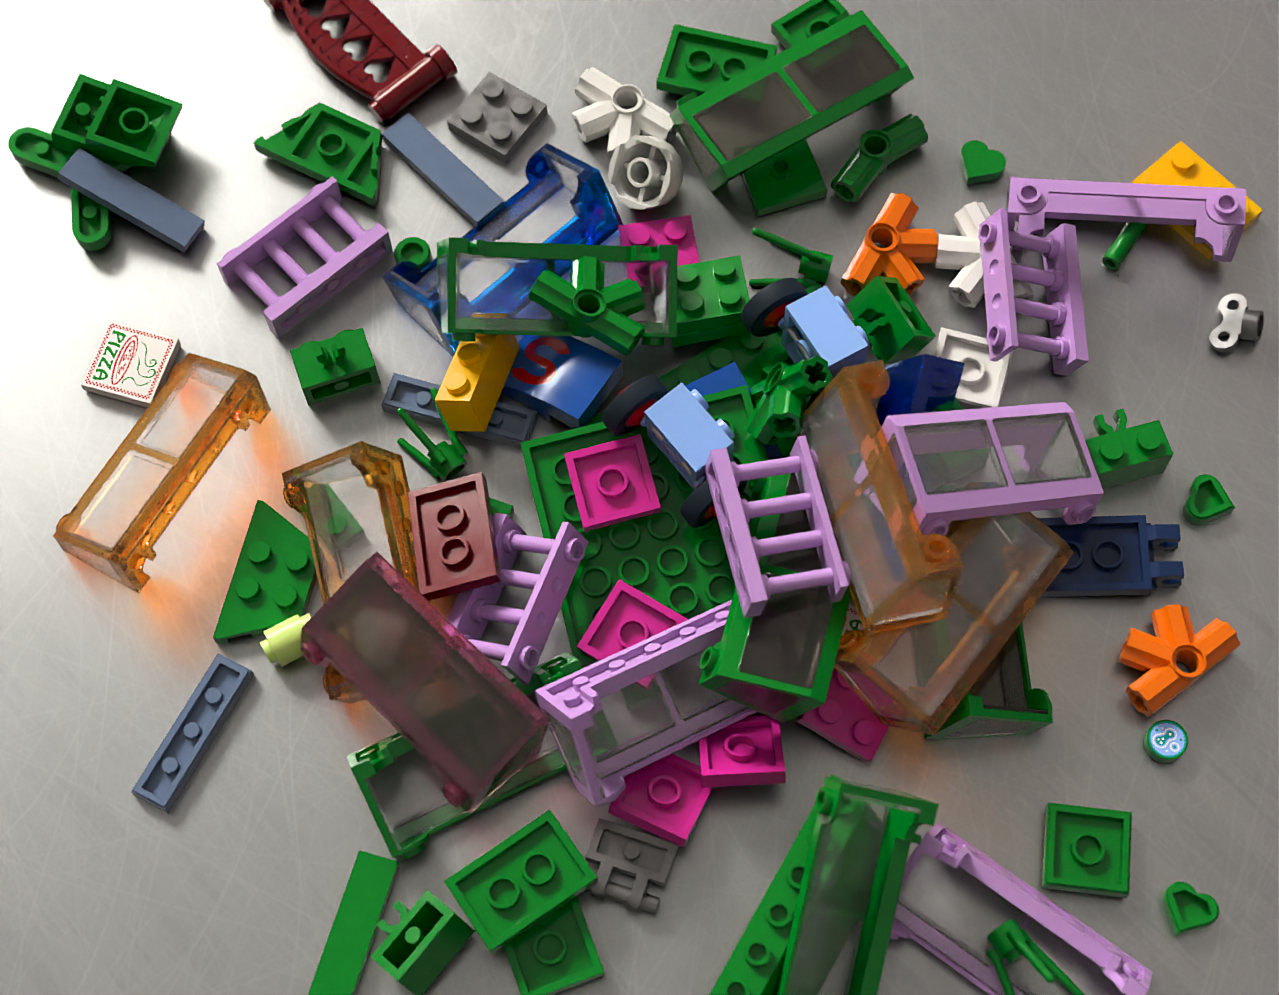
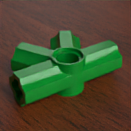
M583 256L578 260L572 261L570 283L549 270H543L530 290V300L566 320L569 330L574 335L581 338L593 336L626 357L633 352L645 330L644 326L627 317L643 311L645 307L642 289L636 280L632 281L629 278L604 288L605 264L601 263L597 257Z
M817 355L808 360L804 359L792 366L778 362L770 371L767 379L752 386L750 397L754 411L744 426L745 431L759 441L773 447L779 438H795L803 429L805 406L810 401L812 395L829 387L833 375L829 371L828 362Z

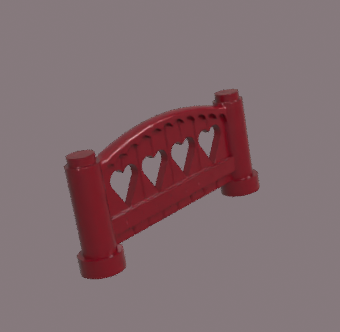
M263 0L273 13L278 9L285 11L290 24L303 45L329 73L351 89L372 100L368 107L380 122H383L385 119L390 120L440 80L446 82L458 72L454 61L440 45H433L423 54L370 0H327L323 13L318 17H311L309 9L301 7V3L304 0ZM350 17L345 33L339 39L330 37V30L322 28L323 23L326 21ZM372 39L365 58L360 61L353 60L352 53L343 50L344 45L349 42ZM394 61L387 80L382 83L375 82L373 74L365 72V68L370 64Z

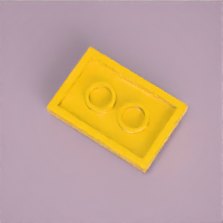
M1179 141L1132 181L1134 183L1235 187L1182 141ZM1247 196L1243 231L1254 223L1263 211ZM1169 225L1209 261L1213 258V252L1206 243H1194L1195 226Z

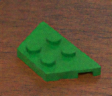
M319 102L305 110L304 114L300 117L292 118L281 124L282 130L266 140L263 136L255 140L254 146L257 152L323 183L333 176L337 180L341 191L374 206L376 204L383 140L381 130Z
M257 500L213 635L214 641L219 644L228 643L229 638L251 634L253 637L264 634L263 631L296 614L299 617L305 615L324 556L323 549L264 501Z

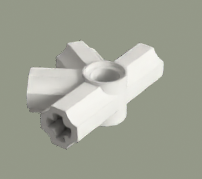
M594 67L586 69L580 76L575 87V95L591 105L573 112L572 118L581 140L585 143L609 134L607 155L612 158L615 149L620 144H625L629 139H632L630 137L636 135L658 137L669 144L675 139L678 131L669 116L670 113L643 98L642 91L637 86L632 84L622 85ZM623 106H633L634 108H632V109H623V108H621V107H623Z
M974 201L965 205L954 214L953 220L962 236L938 235L935 268L961 270L950 284L948 292L954 297L956 302L964 307L975 308L985 295L981 243L978 238L979 225L991 215L983 202L978 203ZM1010 246L1011 263L1017 264L1012 255V246ZM1013 279L1014 297L1031 300L1034 293L1028 282Z

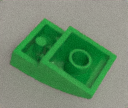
M79 74L51 131L53 146L75 153L80 148L99 160L132 166H156L183 106L182 103L114 78L111 84Z

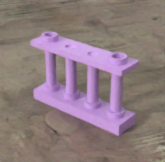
M333 176L324 183L314 186L307 196L238 248L229 250L222 260L217 263L222 278L228 286L241 278L268 306L263 311L269 329L278 339L393 251L389 233L380 223L370 230H364L338 204L343 199L338 182ZM326 212L354 240L352 244L341 252H336L310 226V224ZM297 234L326 262V264L312 274H307L281 247ZM268 256L297 284L284 296H278L252 269Z
M998 209L979 225L978 238L981 243L988 329L986 339L989 344L990 361L997 362L1019 347L1051 354L1054 374L1067 376L1089 362L1076 227L1062 223L1044 238L1009 230L1007 209ZM1010 246L1040 252L1043 256L1044 270L1011 263ZM1013 279L1044 286L1047 304L1014 297ZM1016 313L1048 320L1050 338L1018 332Z
M806 436L797 437L790 452V457L742 465L730 462L727 448L710 450L704 469L744 618L761 615L772 594L827 585L832 603L839 602L851 584V572L848 563L841 560L816 474L818 472V458L815 450L809 449ZM795 473L801 494L747 502L746 499H740L737 486H739L740 481ZM806 510L811 531L757 540L755 536H750L747 523H749L751 518ZM813 547L817 548L822 569L768 578L765 574L761 575L758 565L760 556Z
M494 513L492 521L501 582L458 594L432 653L453 670L460 672L467 671L473 656L502 661L501 666L521 683L528 684L534 669L539 663L540 655L580 561L584 557L588 541L569 522H562L556 538L549 539L527 536V533L507 514ZM519 551L548 554L540 574L511 570ZM504 585L533 590L525 610L496 605ZM489 620L518 625L509 646L480 641Z

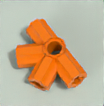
M903 193L890 194L875 222L868 228L864 241L840 281V284L846 289L847 293L856 296L876 276L897 278L908 295L912 294L924 283L925 278L914 263H935L937 259L938 235L935 229H908L919 209L911 197ZM874 243L883 244L886 248L877 247Z
M1174 604L1166 605L1152 612L1151 619L1156 637L1131 628L1122 646L1118 662L1145 672L1143 676L1125 690L1134 708L1139 713L1150 717L1179 693L1191 688L1197 679L1236 650L1241 643L1237 638V632L1228 622H1223L1216 618L1197 634H1194L1188 607ZM1176 662L1185 663L1191 673L1182 672L1177 667Z

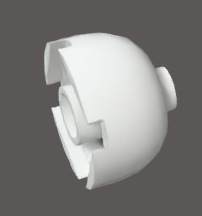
M642 135L630 137L632 139H629L625 144H620L615 149L609 164L610 184L615 185V189L619 194L616 197L620 202L634 209L649 210L667 204L676 196L683 182L684 169L679 154L671 144L661 138Z

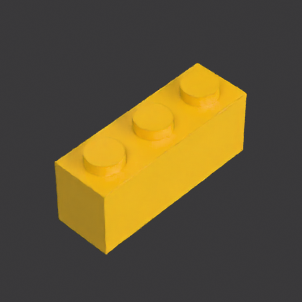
M471 315L470 319L508 320L506 315ZM476 334L475 342L460 341L435 398V402L450 431H486L520 348L515 335Z

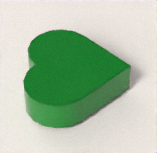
M971 140L966 142L960 153V163L966 184L1000 178L1006 166L1004 155L997 150H989L987 145L981 141Z
M1203 474L1196 477L1189 488V498L1183 506V514L1190 523L1204 525L1232 513L1235 506L1221 483L1215 477Z
M1175 882L1163 893V906L1174 936L1204 929L1212 925L1219 916V906L1216 900L1205 893L1197 894L1195 889L1188 883Z

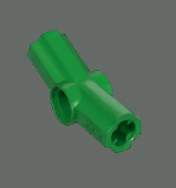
M909 114L882 130L872 129L866 131L859 140L858 148L833 178L831 188L844 201L848 203L851 201L858 202L875 178L882 175L891 162L927 143L928 134L924 123L917 115Z

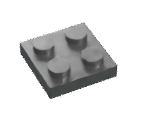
M488 72L447 121L448 129L507 163L548 113L547 104L495 74Z

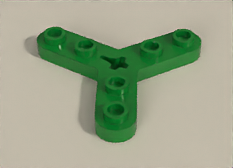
M23 127L14 131L8 140V148L17 162L58 177V172L74 154L54 147L50 133L33 127ZM170 134V136H169V138H168L166 144L169 142V140H170V138H171V134ZM103 161L120 172H124L132 167V165ZM71 188L72 232L77 243L86 250L103 248L108 244L112 236V211Z

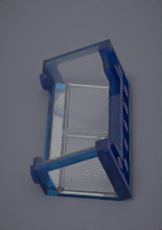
M546 143L529 158L526 164L525 173L529 183L461 238H468L470 242L484 240L490 242L600 245L618 230V225L624 224L600 171ZM437 258L422 270L411 261L398 263L382 276L396 302L454 357L460 341H452V334H445L441 331ZM446 258L444 261H445V276H446V291H447V258ZM456 258V319H470L471 315H506L508 320L512 319L532 302L529 299V293L537 277L543 270L546 271L545 262ZM554 262V274L562 277L571 269L572 262Z

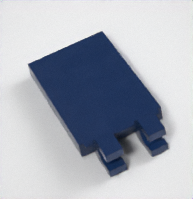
M1146 515L1092 516L1086 523L1073 525L1067 524L1062 517L1026 518L1025 520L1029 597L1150 595L1151 591L1157 590L1156 586L1174 587L1181 586L1182 584L1181 579L1184 578L1183 561L1154 562L1153 549L1174 550L1178 548V542L1181 540L1179 524L1151 525V523H1146Z

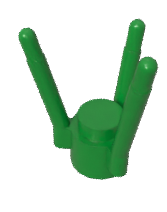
M757 228L752 230L753 235L802 256L798 273L805 276L804 278L796 279L805 288H809L816 282L826 284L833 255L814 250L811 251ZM784 278L749 280V285L766 287Z
M431 388V396L452 444L448 445L446 441H442L435 445L403 408H399L397 414L429 451L427 456L430 459L403 438H399L397 443L424 465L435 479L441 478L443 482H446L457 476L466 467L467 461L463 457L468 454V451L460 442L456 431H450L435 402L438 390Z
M1010 919L1001 924L987 936L986 939L992 948L986 954L995 966L1005 995H1015L1003 960L1007 959L1009 964L1013 965L1024 957L1048 983H1053L1055 977L1073 995H1084L1074 982L1032 941L1027 932L1021 929L1015 919Z

